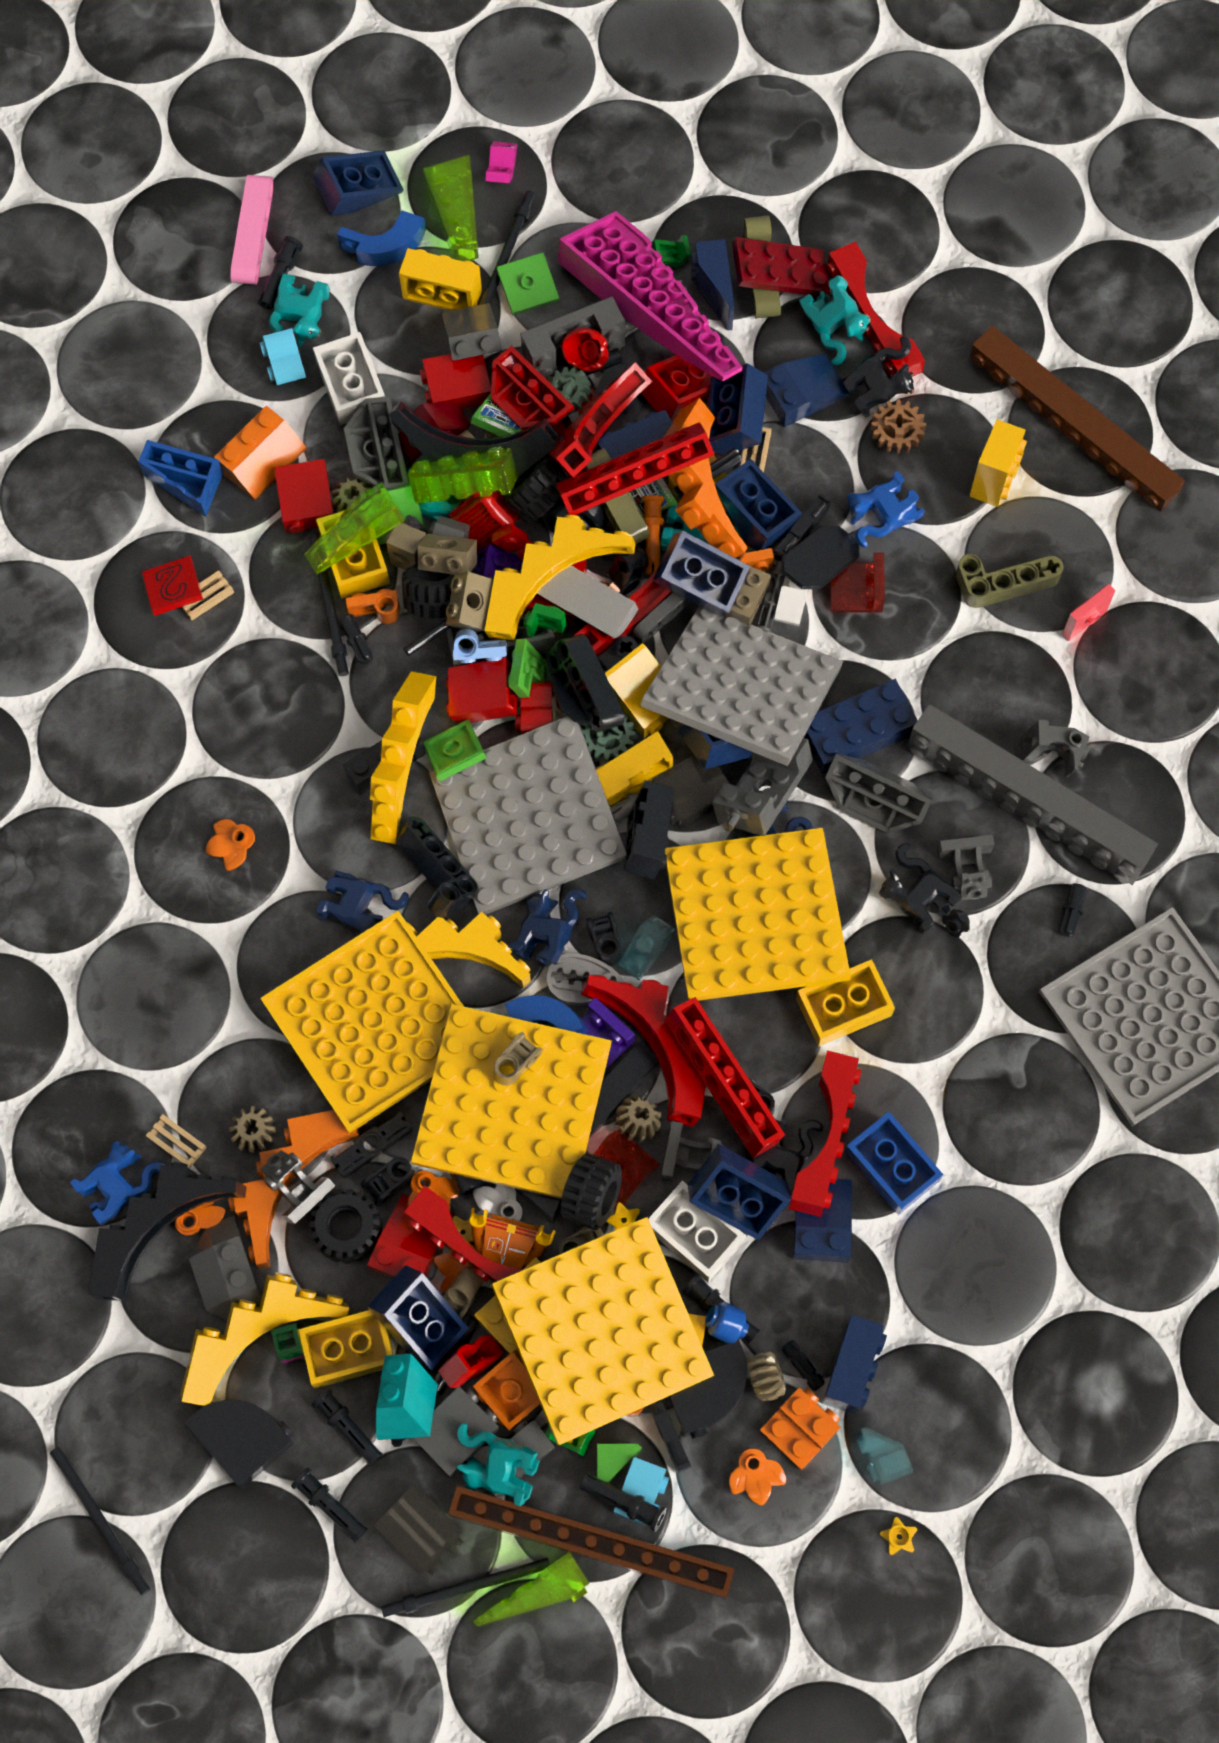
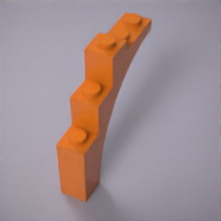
M699 398L680 410L664 437L700 422L709 439L710 429L715 417ZM709 458L669 474L684 493L675 511L690 530L696 527L711 546L734 558L745 553L748 547L733 527L717 494Z
M334 1110L287 1119L289 1128H284L287 1145L292 1144V1146L259 1152L261 1161L256 1162L259 1178L266 1177L261 1168L272 1155L277 1154L280 1150L288 1155L291 1152L294 1153L303 1163L300 1167L302 1170L320 1154L339 1144L359 1137L358 1128L349 1134ZM291 1171L282 1181L286 1188L296 1177ZM262 1179L243 1183L247 1187L245 1198H228L231 1211H235L239 1218L248 1216V1219H244V1228L246 1235H251L253 1246H248L251 1263L256 1262L259 1269L270 1267L269 1241L271 1226L278 1204L283 1197L277 1189L275 1191L271 1190Z

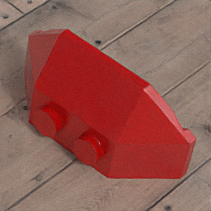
M512 345L492 361L491 399L521 430L528 429L543 418L550 425H554L574 409V406Z

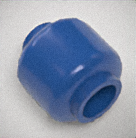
M727 1302L719 1303L717 1306L713 1305L705 1318L708 1333L727 1344L735 1343L739 1338L743 1339L749 1328V1324L746 1322V1313Z

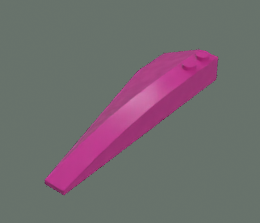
M617 211L559 239L558 263L600 299L605 300L613 296L622 316L646 335L682 359L721 381L742 371L741 364L727 346H723L720 342L721 337L716 331H712L708 325V319L705 315L699 313L698 305L679 280H675L671 268L664 265L658 250L654 251L651 247L652 242Z

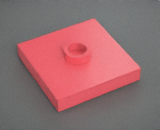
M1107 584L1071 612L1063 631V636L1070 641L1086 627L1094 624L1107 612L1116 590L1110 584Z

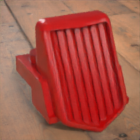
M488 478L483 480L468 497L464 498L447 515L450 519L470 525L468 539L477 540V552L489 544L494 545L492 543V533L510 523L515 525V522L520 518L503 501V494Z

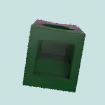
M296 1323L271 1330L276 1355L282 1363L287 1364L293 1360L305 1359Z

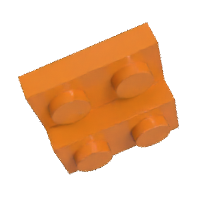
M517 1350L510 1353L473 1386L477 1391L478 1398L483 1403L488 1404L499 1419L498 1422L508 1430L513 1428L540 1405Z
M799 1387L760 1429V1432L802 1471L840 1430L841 1426L837 1424L840 1418L831 1409L827 1408L824 1411L816 1404L819 1398L810 1389L806 1388L803 1391Z

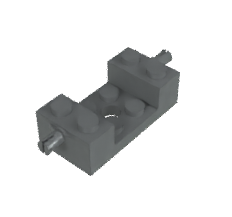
M612 296L520 333L522 356L547 379V376L552 377L557 370L556 355L562 354L561 346L564 337L574 329L585 327L597 330L606 339L608 351H612L616 348L620 350L625 346L626 333L637 327L629 321L625 322Z
M802 739L788 766L751 752L753 760L737 785L733 786L724 783L712 802L718 823L723 824V827L730 831L737 828L765 836L813 761L808 739ZM763 786H771L763 791L759 790Z

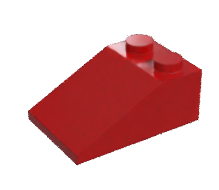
M678 355L651 365L644 372L652 382L641 394L657 412L666 410L671 421L675 420L682 408L699 398L704 402L709 397L712 375L692 365Z
M405 1194L401 1195L383 1229L367 1266L370 1271L393 1279L406 1265L422 1272L427 1278L439 1248L429 1240L431 1235L424 1230H421L419 1233L406 1223L408 1218H406L404 1211L408 1208L409 1196Z

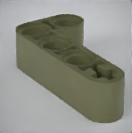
M769 215L744 218L743 238L771 242L772 231ZM750 288L756 319L781 316L779 291Z
M602 448L592 453L591 457L593 460L578 474L610 461L611 458L607 451ZM629 492L601 504L615 531L629 533L630 536H633L635 544L650 537L648 527Z
M966 554L959 561L956 578L967 605L973 608H980L1054 587L1060 580L1064 566L1058 557L1047 556L986 574L980 558L974 554ZM970 567L974 572H966L963 568ZM1021 576H1027L1031 581H1024L1021 579ZM1004 583L1007 588H1000L996 584ZM972 590H980L983 594L975 595Z

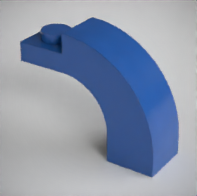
M401 210L395 225L386 233L377 236H368L340 227L337 234L339 247L347 253H356L358 264L366 266L390 265L403 260L407 248L415 250L426 232L425 219Z
M531 995L505 1003L511 1018L541 1025H553L559 1029L581 1034L589 1032L578 1014L562 1002L551 997Z

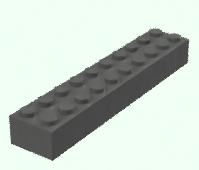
M930 704L912 728L907 747L916 757L926 758L931 761L933 766L939 771H947L952 774L960 784L964 786L970 785L983 798L996 801L1004 811L1011 814L1015 813L1022 817L1027 825L1040 828L1051 840L1061 841L1066 844L1071 852L1087 857L1095 867L1108 870L1114 874L1118 881L1124 884L1129 883L1133 886L1158 846L1157 842Z

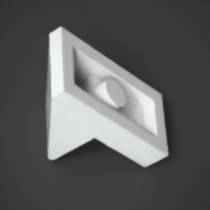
M785 576L774 621L799 626L809 589L799 588Z

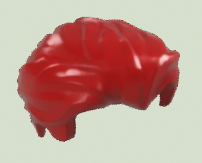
M585 327L576 328L568 333L562 341L561 349L564 358L577 369L583 371L599 370L609 358L607 341L597 330Z

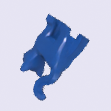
M899 471L893 474L890 482L875 485L866 493H850L847 497L848 509L852 515L850 521L852 525L859 521L869 510L874 512L882 524L881 528L869 525L861 527L856 531V542L863 548L868 546L865 539L866 535L875 537L886 536L901 526L912 524L924 515V509H919L915 506L919 496L914 490H910L906 498L901 501L895 496L901 490V484L905 481Z
M117 1141L112 1143L111 1151L105 1160L96 1164L82 1181L74 1179L70 1184L83 1197L91 1195L100 1189L105 1196L104 1199L99 1203L93 1202L89 1207L93 1211L92 1214L98 1223L103 1226L116 1217L123 1207L129 1205L130 1197H140L142 1193H147L151 1188L152 1174L154 1172L160 1173V1166H165V1164L161 1162L147 1164L141 1172V1184L134 1187L123 1177L120 1170L139 1161L142 1156L135 1154L134 1150Z

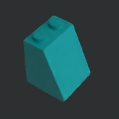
M412 1354L386 1355L384 1358L376 1407L377 1440L430 1437L438 1384Z

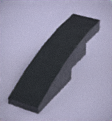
M640 1041L603 1080L589 1139L616 1113L618 1106L622 1105L623 1100L628 1098L637 1089L642 1080L659 1063L654 1052L643 1042Z

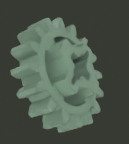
M564 367L562 373L556 370L553 378L547 376V380L574 406V409L569 412L570 414L574 413L577 408L580 410L583 402L589 401L586 395L592 393V390L589 388L591 382L582 370L578 371L576 367H573L569 371L567 367Z
M628 714L624 715V723L621 725L625 735H623L622 731L618 730V727L596 732L591 724L581 723L582 733L591 755L595 754L596 762L603 757L605 764H607L610 758H616L627 751V748L630 749L634 746L632 740L636 739V732L632 731L634 729V722H628ZM608 732H609V733H612V735L609 734V735L607 736V738H606V737H603V735L606 736V735L608 734ZM590 735L597 740V745L592 742Z

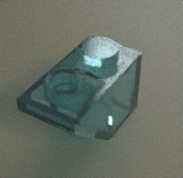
M653 915L640 925L618 966L637 980H641L663 952L675 929L656 915Z
M869 1428L860 1429L858 1432L860 1437L856 1438L862 1455L867 1453L871 1463L867 1465V1469L873 1482L878 1481L879 1486L911 1475L914 1472L902 1443Z

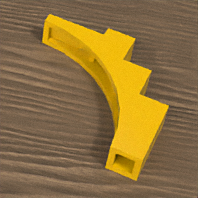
M565 515V517H557L552 547L548 543L536 541L534 544L526 543L521 573L511 568H504L503 571L495 570L485 625V632L488 637L515 641L520 620L529 603L541 587L559 572L588 558L613 553L634 554L636 544L633 536L623 531H615L614 534L604 533L602 529L589 528V531H587L584 521L578 516Z
M411 671L393 699L392 722L382 738L381 762L371 776L370 800H373L372 840L391 844L397 843L396 837L400 831L403 800L410 766L423 723L435 699L436 676Z
M481 912L459 933V928L451 919L445 920L444 918L437 917L417 936V939L431 959L455 958L471 960L502 972L522 988L531 982L529 973L531 970L528 965L521 959L516 961L510 955L512 953L511 949L503 941L497 942L502 938L499 929L501 925L492 915L487 917ZM407 922V924L416 936L418 934L417 931L410 923Z
M275 1272L274 1276L267 1275L259 1307H256L255 1302L249 1300H239V1303H231L224 1335L220 1334V1330L211 1327H204L203 1330L196 1329L180 1393L181 1401L202 1406L211 1404L216 1387L228 1366L245 1347L264 1333L282 1324L303 1318L324 1316L346 1317L349 1306L346 1302H343L344 1298L327 1294L326 1298L318 1297L316 1292L307 1289H300L299 1292H296L297 1284L295 1280H291V1275Z

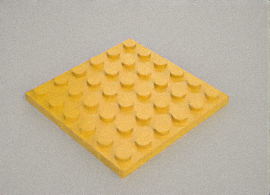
M823 828L665 848L667 874L688 1000L694 997L699 1001L850 981L851 975Z
M396 911L261 997V1001L349 1134L432 1080L451 1004L463 1006L399 911Z
M451 1004L411 1164L562 1199L563 1190L573 1166L581 1156L586 1154L612 1041ZM520 1032H523L526 1035L525 1038L536 1048L541 1047L543 1052L536 1062L526 1069L515 1083L508 1086L501 1085L494 1078L495 1061L507 1049L511 1041ZM509 1065L499 1068L503 1075H510L514 1072L513 1068Z
M648 1217L491 1284L557 1445H561L714 1376Z

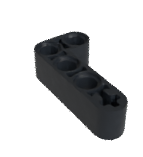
M579 634L557 641L546 654L547 668L552 674L566 672L592 728L596 732H601L621 726L624 723L623 710L588 638L584 634Z
M409 817L397 834L396 842L436 889L427 904L429 911L437 917L444 918L463 910L477 892L478 884L425 821L419 817Z

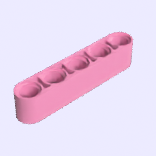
M246 176L231 264L232 283L254 285L258 283L273 195V177Z

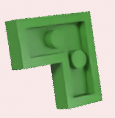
M516 639L515 650L512 652L513 662L511 673L508 675V684L519 698H525L530 695L531 683H545L546 660L527 639Z

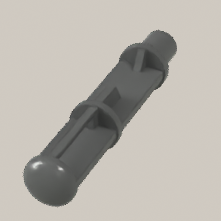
M776 561L775 568L771 571L770 575L774 582L771 592L765 594L757 627L761 628L763 632H771L781 587L784 583L785 575L782 574L781 561ZM766 608L762 626H759L763 609ZM772 610L774 611L771 625L770 628H767Z

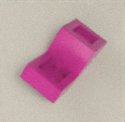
M493 141L490 146L489 167L486 170L485 181L511 182L514 173L517 143Z

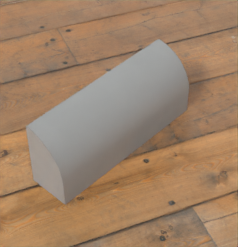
M569 566L556 574L537 593L613 638L619 637L624 632L638 611L634 601L573 566Z

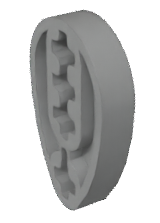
M578 953L561 955L557 964L551 963L547 971V985L551 995L565 1005L588 1006L593 999L581 995L582 982L575 981L574 985H570L567 979H561V982L557 983L552 975H557L558 971H562L563 976L567 978L571 976V973H574L576 978L580 980L584 978V975H602L608 980H616L618 983L624 982L622 976L612 967L598 959Z

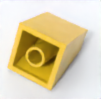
M642 643L609 669L605 675L620 703L624 715H629L628 722H634V728L645 738L649 734L652 735L663 727L662 723L669 718L641 707L642 698L661 669L654 656Z

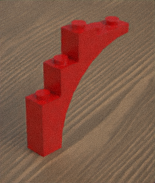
M633 362L600 394L594 396L578 411L579 417L562 432L565 437L559 441L557 447L548 453L562 470L573 478L593 460L591 457L592 451L606 429L637 395L652 382L636 362Z
M589 975L582 985L581 995L590 999L596 997L602 1004L622 1015L635 1026L649 1043L657 1057L666 1082L668 1097L667 1121L680 1122L683 1125L694 1127L701 1118L706 1085L664 1021L667 1017L664 1015L669 986L662 985L656 980L643 979L636 988L630 983H618L608 980L602 975Z

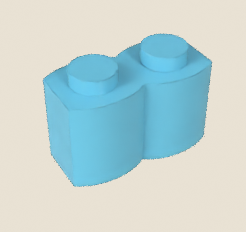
M292 328L263 336L264 341L259 343L263 357L268 356L271 366L267 367L271 382L276 381V384L280 385L306 378Z

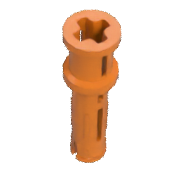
M658 495L641 497V501L644 503L643 520L650 533V537L645 539V552L649 559V565L645 570L647 575L652 573V564H654L655 572L661 563L660 526H663L664 523L661 508L664 497Z

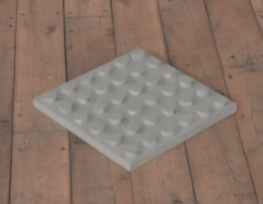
M699 606L642 698L641 707L788 766L836 679L843 661L774 633L763 632L761 628L750 624L748 626L739 622L737 618L726 617V614L719 616Z
M568 716L483 750L487 757L486 759L442 781L438 780L434 770L429 772L460 863L478 884V890L473 896L478 914L481 912L485 915L539 894L544 889L549 890L625 859L626 849L579 723L574 722Z
M1173 907L1039 990L1040 995L1131 1126L1139 1123L1219 1072V971Z

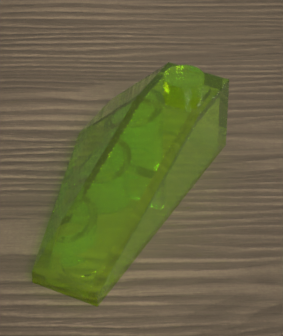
M379 483L358 496L304 555L315 573L319 574L405 520L384 485Z
M568 1552L537 1574L536 1580L522 1585L512 1594L513 1596L509 1599H503L473 1622L477 1627H481L564 1603L569 1599L576 1602L588 1593L585 1588L590 1584L570 1552Z

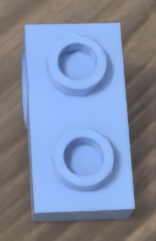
M462 629L455 636L453 658L454 660H460L461 663H472L480 658H486L487 661H498L507 655L506 640L479 642L478 635L471 629ZM464 638L470 639L473 642V646L463 648L459 641Z

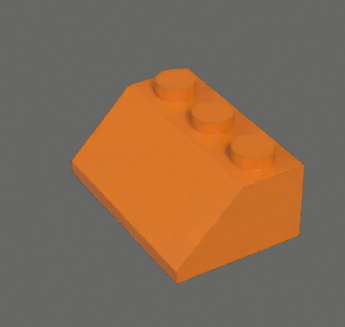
M266 405L214 456V459L219 460L225 477L253 500H256L276 480L274 467L291 465L307 448L287 422Z

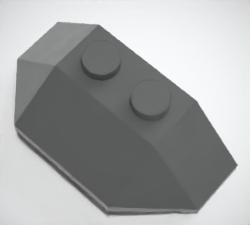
M390 397L365 399L343 429L352 476L381 490L409 484L397 428L394 427L389 416L392 411Z
M838 753L835 755L825 777L840 811L886 833L921 824L933 800L914 783L866 760Z
M235 1215L223 1219L217 1225L205 1229L189 1257L206 1311L226 1321L232 1302L239 1303V1300H249L255 1302L256 1307H259L262 1297Z

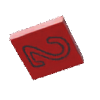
M191 556L142 572L154 616L203 600Z

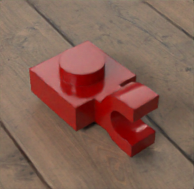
M511 523L491 534L493 544L508 553L514 550L517 551L522 561L524 559L526 543L533 544V542L528 540L527 533Z

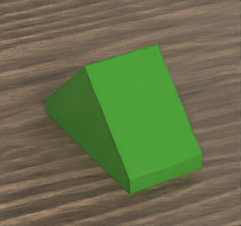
M597 1444V1478L611 1483L633 1458L642 1451V1447L639 1444Z

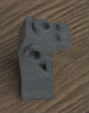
M1038 720L1021 737L1022 761L1032 763L1043 751H1055L1064 759L1065 774L1068 778L1073 772L1077 773L1079 768L1082 769L1084 763L1081 761L1088 754L1089 747L1086 745L1090 736L1076 728L1050 726L1049 720ZM1063 746L1067 747L1069 752H1065Z
M993 835L943 840L938 845L939 859L952 858L955 876H952V886L963 897L962 900L987 897L988 888H992L991 874L989 870L984 871L982 854L992 852L995 845ZM975 865L976 873H963V866Z
M672 1121L662 1171V1180L672 1182L675 1169L697 1173L703 1164L687 1162L689 1150L705 1152V1162L718 1144L722 1145V1141L714 1138H705V1143L687 1140L681 1137L683 1123Z
M280 1150L277 1154L272 1155L261 1168L262 1172L266 1175L263 1181L271 1190L275 1191L277 1189L292 1205L282 1216L288 1223L296 1224L335 1187V1184L328 1177H321L314 1184L301 1171L300 1167L303 1165L301 1160L292 1152L288 1155ZM290 1171L300 1181L291 1192L282 1182Z

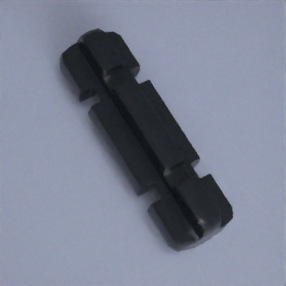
M790 1340L782 1347V1351L787 1358L790 1357L792 1359L790 1362L802 1378L807 1379V1384L814 1392L819 1390L825 1384L824 1379L820 1374H816L815 1367L804 1352L799 1351L800 1347L794 1340Z

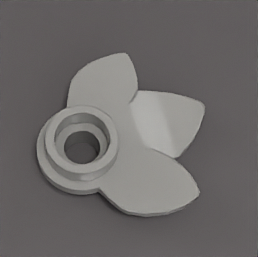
M496 1184L495 1189L483 1186L473 1190L474 1200L481 1209L477 1215H483L484 1209H487L488 1214L492 1213L517 1221L521 1220L522 1207L516 1201L515 1188ZM505 1208H512L514 1214L510 1217L505 1216L503 1213Z

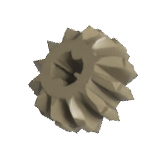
M346 476L345 483L337 481V489L332 490V497L334 498L332 505L334 508H337V513L365 505L364 495L374 491L372 488H369V483L365 481L360 482V479L356 477L353 481H350Z
M637 1094L632 1099L626 1098L616 1110L617 1118L615 1119V1125L622 1126L619 1134H629L628 1141L632 1140L634 1136L639 1143L643 1142L645 1137L650 1140L661 1127L659 1120L662 1117V1113L655 1111L657 1103L651 1105L648 1103V1096L643 1101L640 1100Z
M251 1106L249 1114L244 1109H240L242 1117H232L231 1120L236 1125L229 1127V1132L235 1134L231 1141L233 1144L239 1143V1150L244 1151L248 1147L249 1152L254 1154L256 1146H259L261 1151L266 1149L263 1144L264 1141L273 1143V1138L268 1134L276 1133V1128L271 1126L274 1119L272 1116L266 1117L267 1112L265 1109L262 1108L257 1113L255 1106ZM255 1125L258 1131L255 1134L251 1132L250 1135L247 1129L250 1126L254 1128Z
M761 1352L750 1357L747 1368L757 1398L761 1401H771L785 1395L786 1385L776 1355L772 1352Z

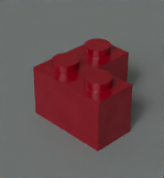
M455 402L423 403L414 411L416 416L430 425L450 434L458 435L471 426ZM401 430L398 434L400 446L411 461H416L420 450H416L410 445L408 437Z

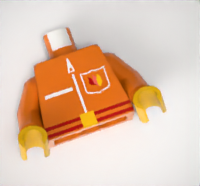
M475 1208L471 1209L469 1221L472 1225L471 1235L476 1251L487 1259L507 1267L522 1269V1267H526L535 1258L539 1259L544 1254L547 1246L552 1243L556 1233L555 1230H553L552 1234L544 1233V1225H541L539 1228V1226L496 1214H488L487 1209H484L483 1215H477L474 1212Z

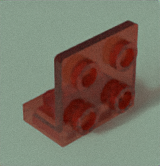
M873 553L872 562L852 563L830 581L831 612H883L885 603L884 553Z
M620 1129L604 1139L593 1155L620 1165L622 1169V1183L617 1202L625 1205L642 1181L654 1173L660 1164L633 1140L628 1141L626 1134H619Z

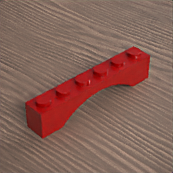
M856 241L830 252L828 264H826L828 274L831 278L839 275L847 280V294L856 301L859 312L867 314L871 319L867 325V330L863 334L865 337L870 338L874 353L876 354L879 350L886 347L896 350L901 349L900 337L902 335L887 326L879 318L869 302L864 284L867 260ZM909 339L911 349L905 358L894 360L886 357L883 360V366L888 377L893 376L905 364L909 366L908 371L914 373L913 376L923 372L925 359L914 340Z
M657 570L629 597V599L636 603L638 611L619 637L613 638L590 624H587L575 634H584L588 638L596 656L605 652L619 638L627 636L648 614L673 593V591L652 581Z
M827 1050L818 1086L825 1097L829 1111V1136L820 1154L809 1166L797 1173L789 1205L790 1210L821 1217L823 1209L830 1208L833 1193L828 1192L830 1183L835 1184L839 1170L838 1167H834L836 1158L841 1159L845 1143L840 1142L841 1133L847 1134L850 1118L845 1116L847 1108L853 1109L856 1093L851 1091L853 1084H859L862 1069L857 1068L859 1058Z
M425 1185L404 1211L406 1218H408L406 1223L419 1233L421 1230H424L431 1235L429 1240L440 1249L444 1246L453 1252L451 1255L453 1259L463 1266L466 1263L470 1264L475 1268L473 1273L486 1283L489 1279L497 1282L525 1270L493 1262L475 1251L458 1232L451 1218L447 1201Z

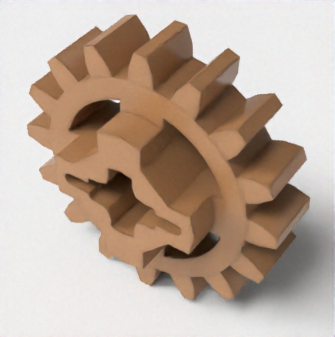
M897 399L896 405H892L890 401H887L886 408L879 406L878 412L873 414V422H871L870 428L871 431H874L872 438L873 440L879 439V447L886 445V452H890L894 448L896 453L900 454L901 449L904 448L908 453L910 452L911 445L917 448L919 440L924 438L925 432L923 431L926 429V423L923 422L924 414H918V406L911 409L909 401L905 405H901L900 399Z

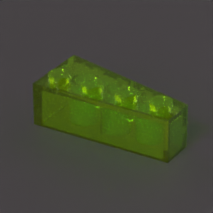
M470 154L423 168L425 185L453 259L459 261L478 259Z
M498 446L480 454L477 451H471L463 454V457L453 458V456H445L438 459L437 462L429 463L428 460L416 462L410 469L408 478L415 503L445 501L450 498V495H454L457 499H465L475 492H479L481 497L491 496V492L500 490L501 495L510 494L518 475L511 448L503 449L501 446Z

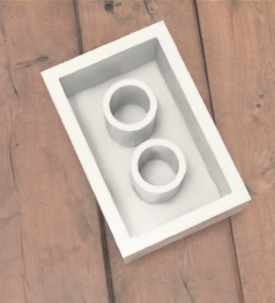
M360 332L313 348L316 364L340 425L349 422L365 399L385 397Z
M683 1181L680 1182L648 1219L656 1238L696 1273H699L708 1283L743 1244L746 1237L739 1229L690 1203L688 1185Z

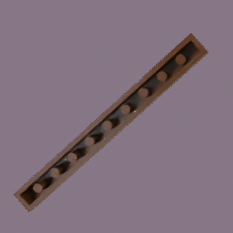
M993 325L972 344L969 357L976 366L983 367L996 382L1005 385L1013 396L1021 398L1033 412L1042 415L1053 428L1063 432L1071 443L1079 445L1091 459L1097 460L1105 466L1109 474L1117 476L1125 483L1129 490L1137 492L1142 496L1150 507L1156 508L1161 512L1180 493L1185 482L1183 478Z
M459 1486L456 1487L448 1513L450 1517L723 1599H726L735 1570L728 1566L530 1507L517 1506L513 1502Z

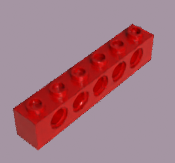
M698 422L582 472L574 478L571 477L561 481L556 485L569 515H577L715 454L706 431L701 423Z
M694 997L674 1007L664 1020L751 1156L755 1158L774 1147L785 1136V1133L697 998Z

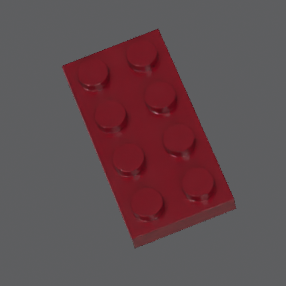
M738 237L733 240L732 248L738 286L803 295L810 294L811 296L818 297L822 291L827 293V295L831 293L824 249Z

